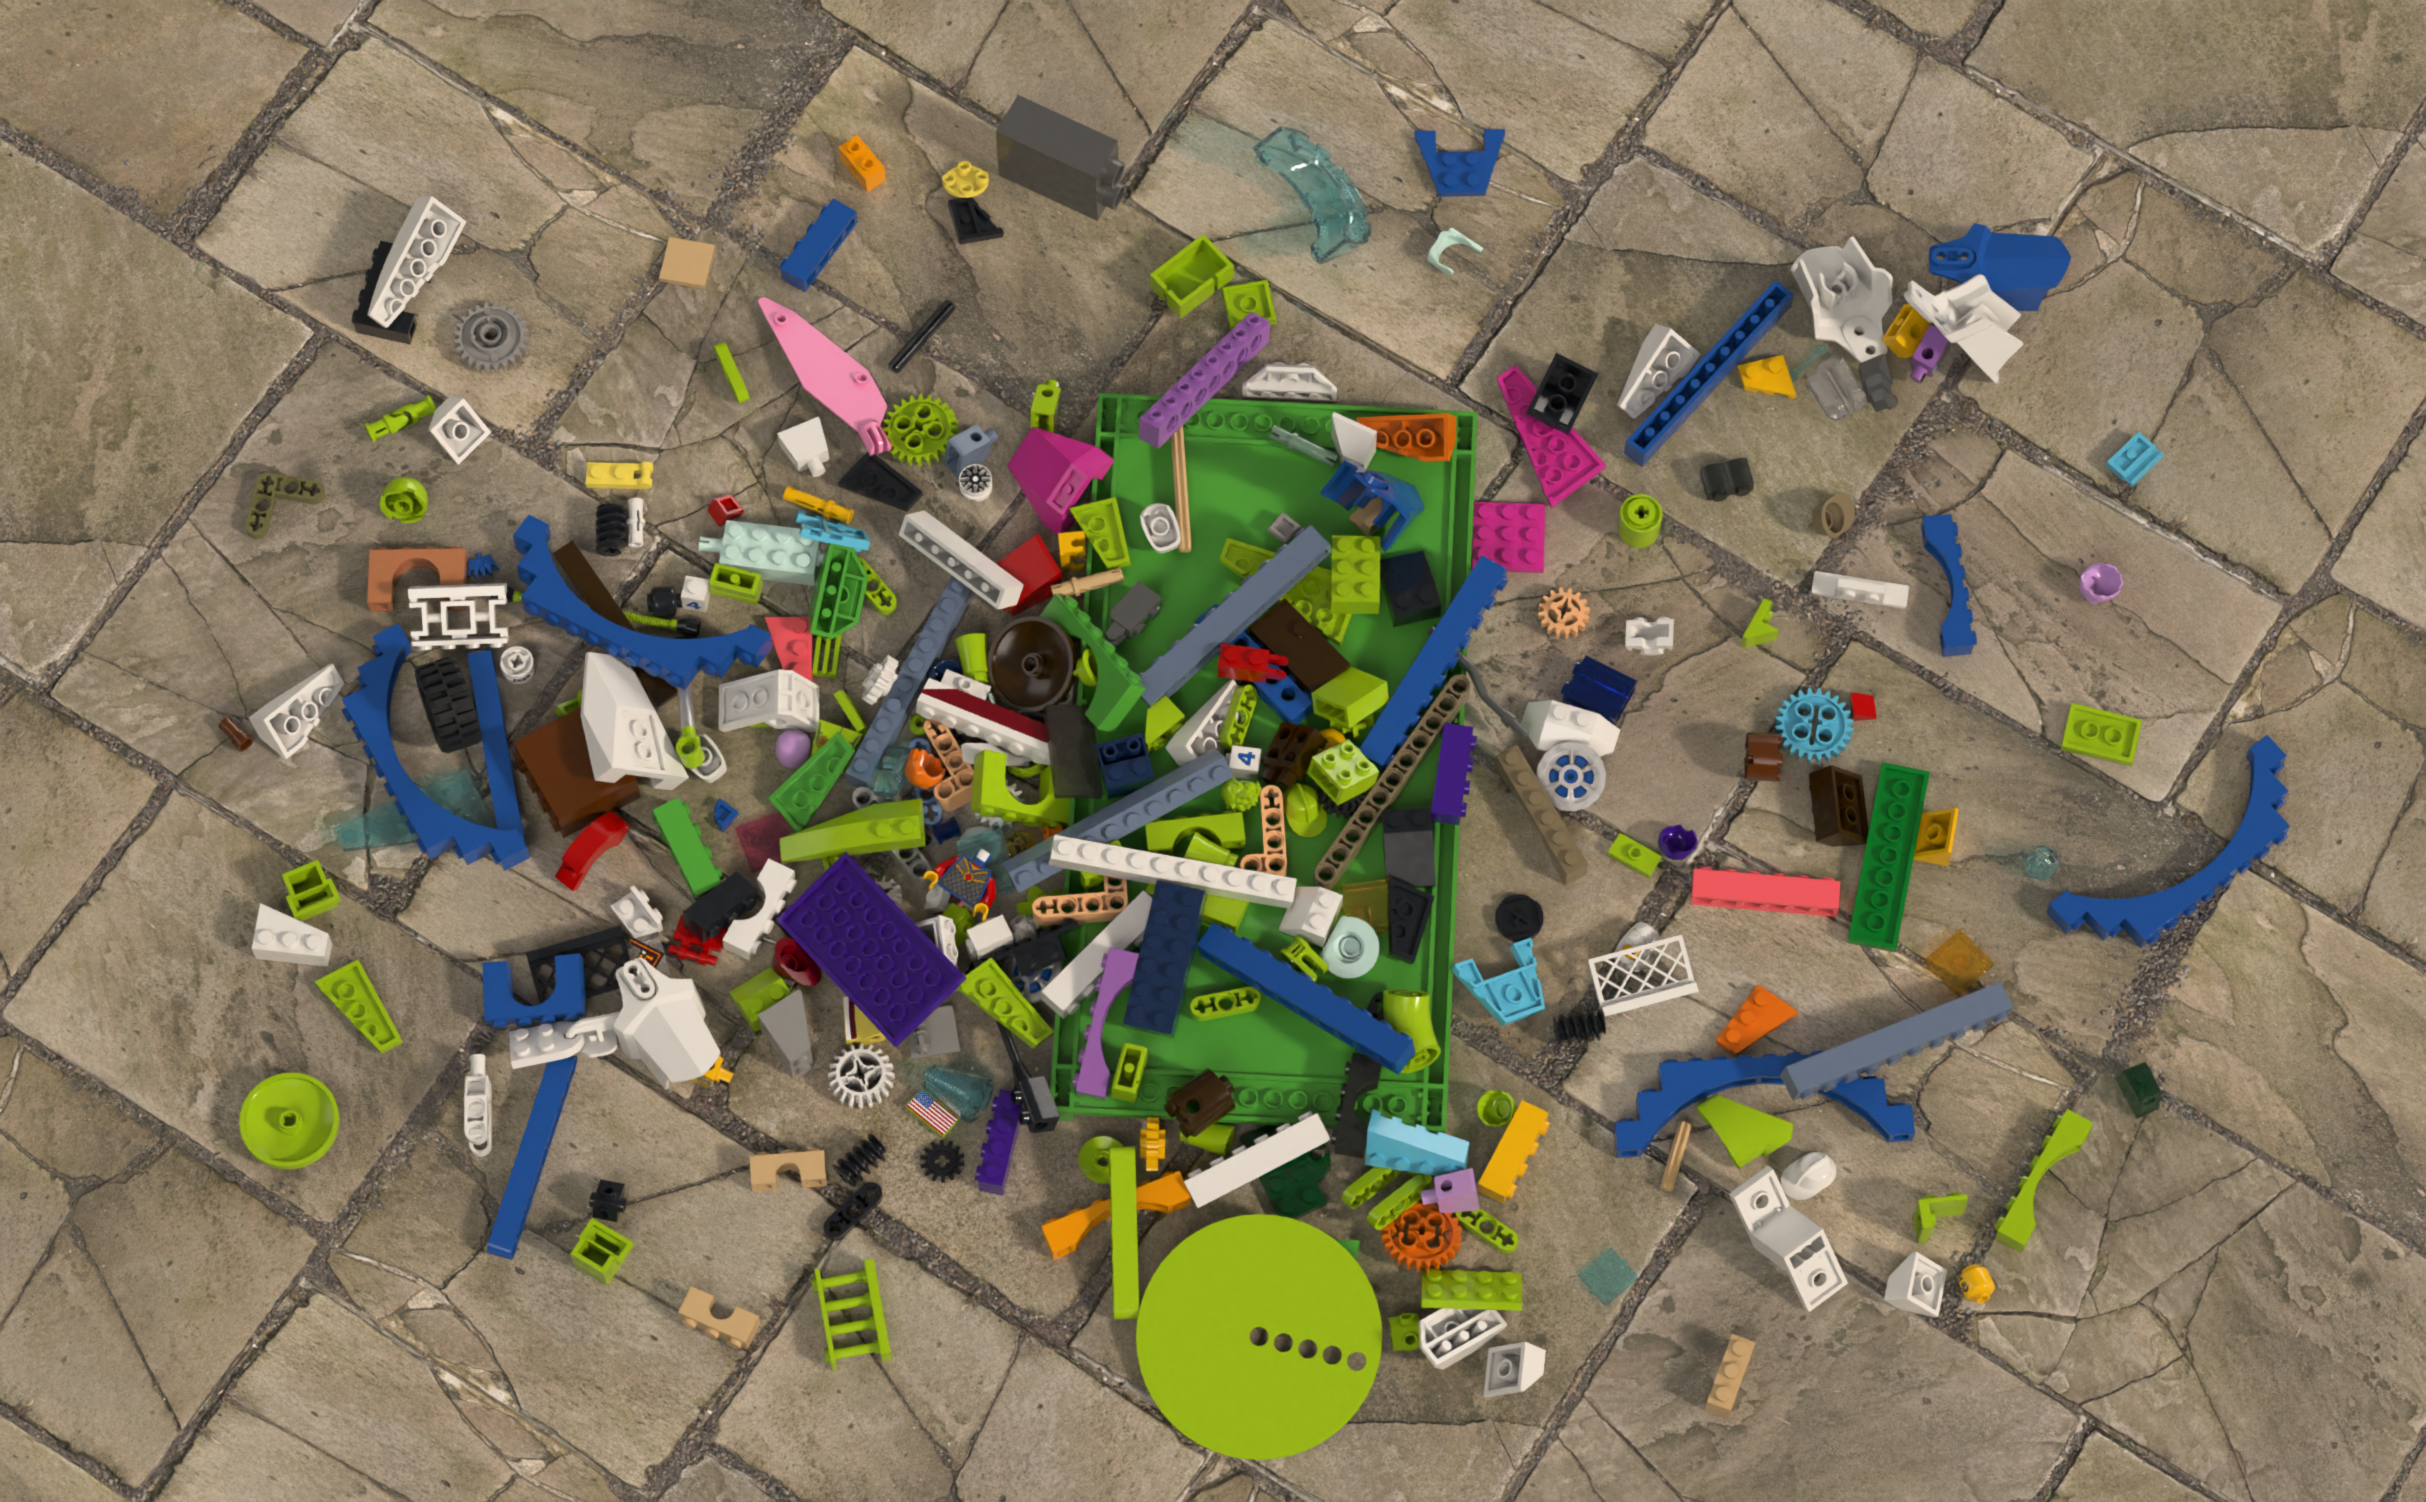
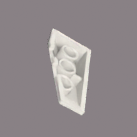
M329 664L265 704L250 716L249 720L259 737L281 757L287 759L306 743L313 726H317L320 721L319 717L325 708L331 705L344 682L335 666Z
M1230 679L1175 733L1165 747L1178 766L1181 767L1214 748H1217L1223 755L1225 749L1220 745L1219 735L1234 691L1238 687L1234 679ZM1238 711L1236 713L1237 722L1240 716V713Z

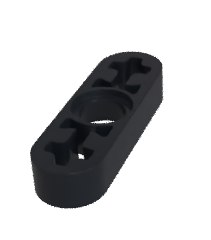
M875 1182L864 1184L825 1221L824 1231L830 1240L838 1241L843 1239L881 1203L883 1193L880 1185ZM876 1190V1198H868L865 1201L867 1207L864 1208L862 1202L867 1198V1191L874 1192ZM858 1206L861 1212L857 1217H850L846 1213L848 1207ZM840 1215H843L845 1221L840 1225V1232L833 1231L831 1233L830 1225L834 1224L837 1226L842 1222Z

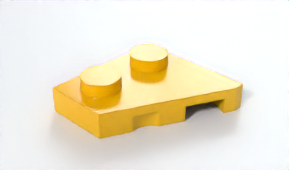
M1783 355L1738 365L1737 371L1745 391H1760L1767 395H1774L1776 393L1787 395L1789 399L1796 398V392Z

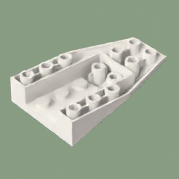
M587 652L585 654L581 720L595 781L615 783L627 774L651 778L653 788L672 791L689 777L633 668L618 656L614 657L607 654Z

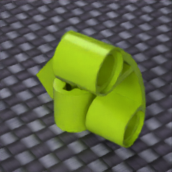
M1714 1094L1696 1106L1704 1122L1713 1127L1728 1149L1729 1157L1738 1169L1744 1167L1760 1155L1770 1154L1792 1139L1793 1123L1720 1095Z

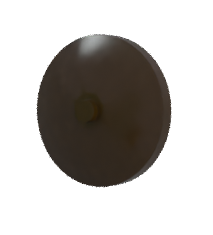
M1037 616L1018 618L1007 624L998 633L991 645L987 662L990 684L997 697L1014 710L1047 711L1058 705L1071 690L1076 677L1073 676V671L1076 670L1077 653L1067 631L1055 621Z

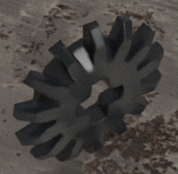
M940 1140V1146L937 1147L933 1141L930 1143L933 1148L932 1150L924 1148L928 1155L920 1156L921 1160L926 1161V1164L920 1165L921 1169H929L924 1175L928 1176L933 1173L932 1181L934 1182L938 1176H941V1183H945V1176L947 1175L951 1181L954 1180L951 1173L961 1174V1171L956 1168L964 1167L965 1163L958 1162V1160L964 1157V1154L957 1155L960 1147L957 1146L952 1149V1141H949L948 1145L944 1146V1141ZM942 1155L945 1156L946 1160L950 1161L945 1164L944 1168H940L939 1164H935V1160H939Z

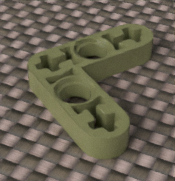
M275 473L261 474L256 481L245 522L248 535L253 539H261L267 534L277 498L307 504L321 503L325 498L323 484L317 480ZM268 481H271L272 485L268 486V495H266L264 484H267ZM288 484H296L298 486L294 493L285 492V487ZM302 486H304V488H305V491L303 490V495H301V494H302ZM314 488H317L318 493H315L314 496H311L310 492H313ZM266 501L269 503V506L266 510L260 511L256 509L257 503ZM257 517H260L259 523L261 528H258L257 531H253L252 527L256 526L258 521Z

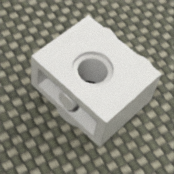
M1003 914L981 921L973 928L967 930L968 939L965 940V944L967 946L966 952L971 962L996 956L995 951L1008 947L1009 950L1014 948L1013 935Z

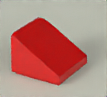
M732 494L713 499L707 509L719 527L725 525L726 520L732 521L744 512Z
M1860 693L1850 694L1849 701L1853 721L1877 718L1874 696Z

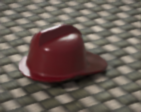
M786 937L776 942L772 964L775 972L781 978L796 981L803 986L809 987L815 986L821 981L822 974L820 968L794 939Z

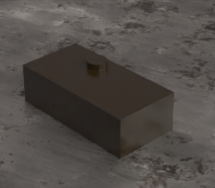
M1285 598L1249 628V637L1253 641H1258L1265 650H1270V654L1282 655L1289 659L1286 666H1281V670L1286 675H1292L1297 682V686L1302 691L1306 690L1311 696L1312 692L1350 668V663Z

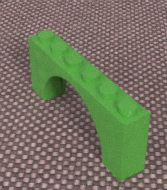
M1055 594L1039 617L1055 621L1067 631L1072 641L1082 639L1092 649L1097 662L1098 681L1094 698L1085 715L1097 729L1113 733L1146 688L1140 682L1141 678L1128 668V662L1115 652V646L1106 641L1102 636L1103 632L1090 622V616L1079 609L1077 606L1078 602L1069 595L1064 597Z

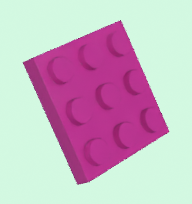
M1474 502L1472 570L1481 555L1505 567L1507 572L1543 573L1545 504Z

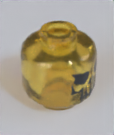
M1017 830L1002 840L1003 850L1000 851V854L1004 861H1007L1037 844L1028 831L1024 833L1021 830Z

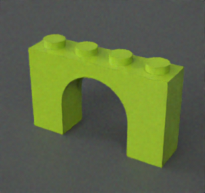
M984 749L974 757L972 812L980 813L983 817H999L1005 822H1021L1028 827L1049 826V828L1056 829L1058 825H1062V828L1069 824L1073 769L1050 764L1040 772L1038 801L1035 805H1026L1017 801L1007 789L1005 782L1007 754Z

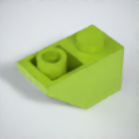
M1166 695L1147 710L1145 744L1148 754L1153 750L1157 751L1162 748L1166 740L1171 735L1174 736L1185 724V715Z

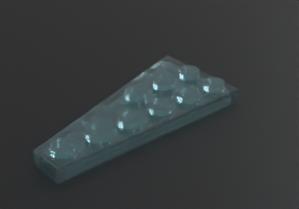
M467 768L420 789L437 805L455 816L478 825L496 829ZM397 800L333 828L344 852L416 843L415 841L418 840V837L415 833L411 835L407 829L405 814L400 816L394 805Z

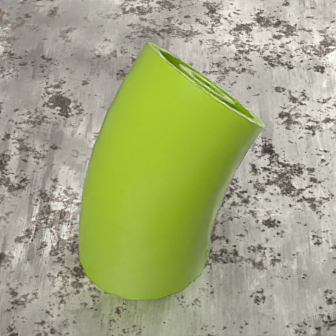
M1404 989L1383 991L1384 1021L1389 1023L1393 1030L1399 1034L1404 1032L1409 1035L1413 1040L1416 1051L1401 1073H1412L1424 1069L1432 1064L1441 1053L1431 1021L1430 994Z

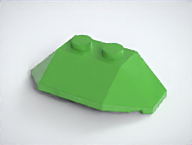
M828 543L818 568L808 614L809 634L832 640L859 623L868 575L854 548Z

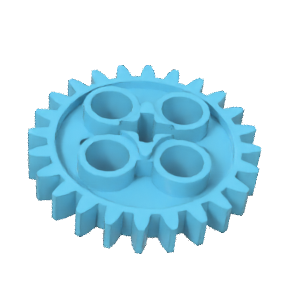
M1808 688L1806 695L1799 690L1798 698L1791 694L1789 697L1790 702L1783 701V708L1778 709L1777 714L1779 716L1775 719V724L1778 725L1775 727V733L1782 734V741H1785L1782 749L1790 748V757L1797 753L1799 754L1798 761H1801L1803 757H1807V763L1810 764L1812 758H1815L1817 764H1820L1822 757L1827 762H1830L1831 754L1838 758L1839 750L1845 751V744H1850L1851 741L1849 735L1853 734V728L1850 727L1853 725V719H1848L1851 714L1850 710L1843 711L1846 703H1837L1838 695L1831 699L1829 698L1830 691L1825 695H1821V688H1818L1816 694H1813L1811 688ZM1818 707L1814 744L1810 745L1814 708ZM1805 710L1809 713V715L1802 716L1798 713V711ZM1830 714L1833 717V719H1824L1822 715ZM1802 732L1806 737L1798 738L1795 733ZM1827 736L1830 741L1823 742L1819 737Z

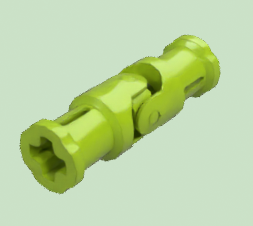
M427 395L422 401L415 404L409 403L395 410L392 414L383 415L380 420L371 424L365 423L364 426L372 443H375L376 439L389 433L391 435L395 434L399 429H405L419 423L420 419L426 416L434 415L436 407L430 395ZM404 411H408V412H409V416H410V419H409V420H408L407 416H405Z

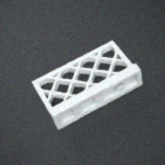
M1682 934L1587 959L1599 1003L1598 1008L1602 1009L1604 1017L1699 992L1697 983L1694 981ZM1678 941L1680 952L1676 959L1664 953L1669 943ZM1663 945L1661 950L1657 949L1656 946ZM1651 948L1659 953L1652 965L1640 959L1645 949ZM1640 951L1638 956L1632 954L1634 952ZM1627 954L1635 959L1629 971L1617 965L1622 955ZM1662 955L1673 961L1667 974L1655 967ZM1681 956H1682L1683 963H1681V962L1679 961V959H1680ZM1617 957L1614 963L1608 960ZM1605 961L1612 965L1605 978L1597 974L1594 963ZM1638 961L1650 968L1644 980L1632 974ZM1676 964L1685 968L1687 979L1678 981L1670 976ZM1614 968L1627 974L1620 987L1608 980ZM1653 970L1665 976L1658 987L1647 983ZM1629 977L1641 982L1637 992L1632 994L1623 989ZM1598 978L1601 979V980H1603L1601 986H1600V983H1599ZM1668 979L1673 981L1672 983L1666 984ZM1608 983L1617 988L1618 991L1613 999L1604 1001L1602 989ZM1645 985L1650 988L1642 991ZM1621 991H1622L1623 993L1627 994V995L1618 997L1619 994L1621 993Z

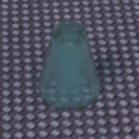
M939 1065L928 1067L922 1077L924 1087L967 1123H972L979 1118L976 1114L980 1109L985 1111L993 1092V1086L989 1084L992 1081L990 1078Z

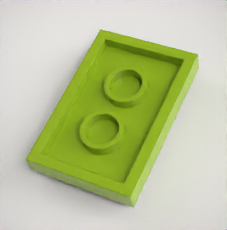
M2071 703L2060 750L2132 767L2142 720Z

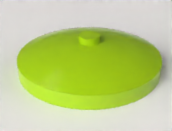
M292 1072L277 1074L259 1083L246 1097L239 1118L240 1133L249 1152L263 1164L284 1170L302 1168L323 1157L335 1142L340 1126L339 1109L330 1090L314 1077Z

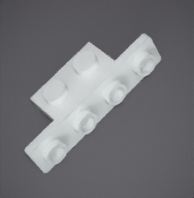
M1815 571L1811 593L1818 596L1905 609L1909 586Z

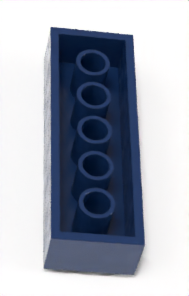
M1159 880L1156 881L1123 1025L1126 1028L1170 1038L1175 1037L1208 896L1205 890Z

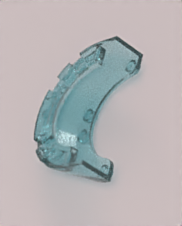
M1280 126L1255 145L1253 149L1258 163L1284 178L1298 193L1301 203L1308 208L1311 220L1317 230V239L1310 246L1312 251L1310 254L1313 260L1318 264H1325L1369 241L1367 238L1371 235L1372 231L1371 224L1365 219L1369 214L1358 190L1342 167L1337 169L1336 165L1329 160L1331 154L1319 143L1314 145L1308 141L1309 136L1294 128Z

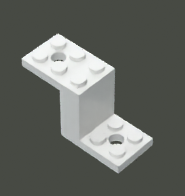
M1766 1166L1729 1194L1754 1248L1787 1272L1804 1309L1810 1312L1848 1284L1824 1230L1790 1206L1771 1167ZM1763 1195L1761 1203L1756 1205L1758 1197ZM1821 1273L1820 1279L1817 1282H1814L1815 1276Z

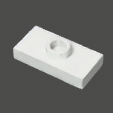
M946 669L941 680L943 684L983 700L987 699L988 693L991 690V686Z

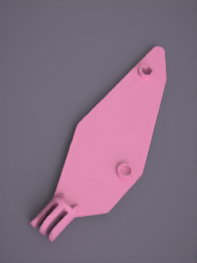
M760 298L758 305L803 388L858 432L870 456L874 455V453H882L883 450L884 452L890 451L892 448L881 427L887 404L869 371L794 311L768 298Z

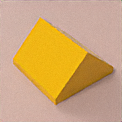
M1955 807L1922 813L1913 860L1948 866L1959 809Z

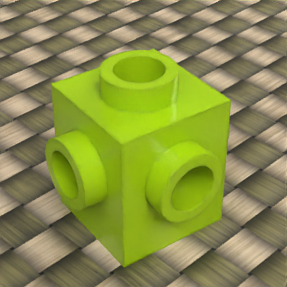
M1404 1313L1400 1316L1388 1318L1393 1351H1413L1420 1348L1418 1324L1420 1319L1418 1313Z

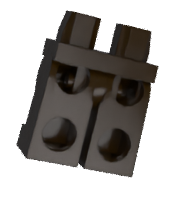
M1282 722L1266 752V756H1263L1260 761L1265 767L1260 778L1269 785H1275L1277 781L1281 786L1291 789L1296 780H1305L1307 776L1305 772L1308 771L1312 757L1318 748L1324 749L1328 741L1315 728Z

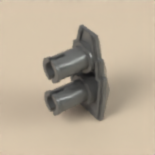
M1881 354L1860 363L1859 372L1862 392L1866 395L1868 403L1871 402L1876 412L1884 409L1891 410V407L1895 408L1898 404V399L1895 395H1892L1893 377L1890 374L1885 355Z

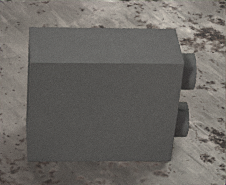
M1017 95L996 131L999 176L1096 221L1099 220L1106 207L1115 210L1120 204L1126 189V185L1119 182L1125 169V163L1118 160V141Z

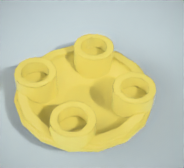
M962 161L958 163L957 167L943 175L942 183L944 189L950 195L969 198L985 191L988 187L989 175L986 171L971 166L970 162Z

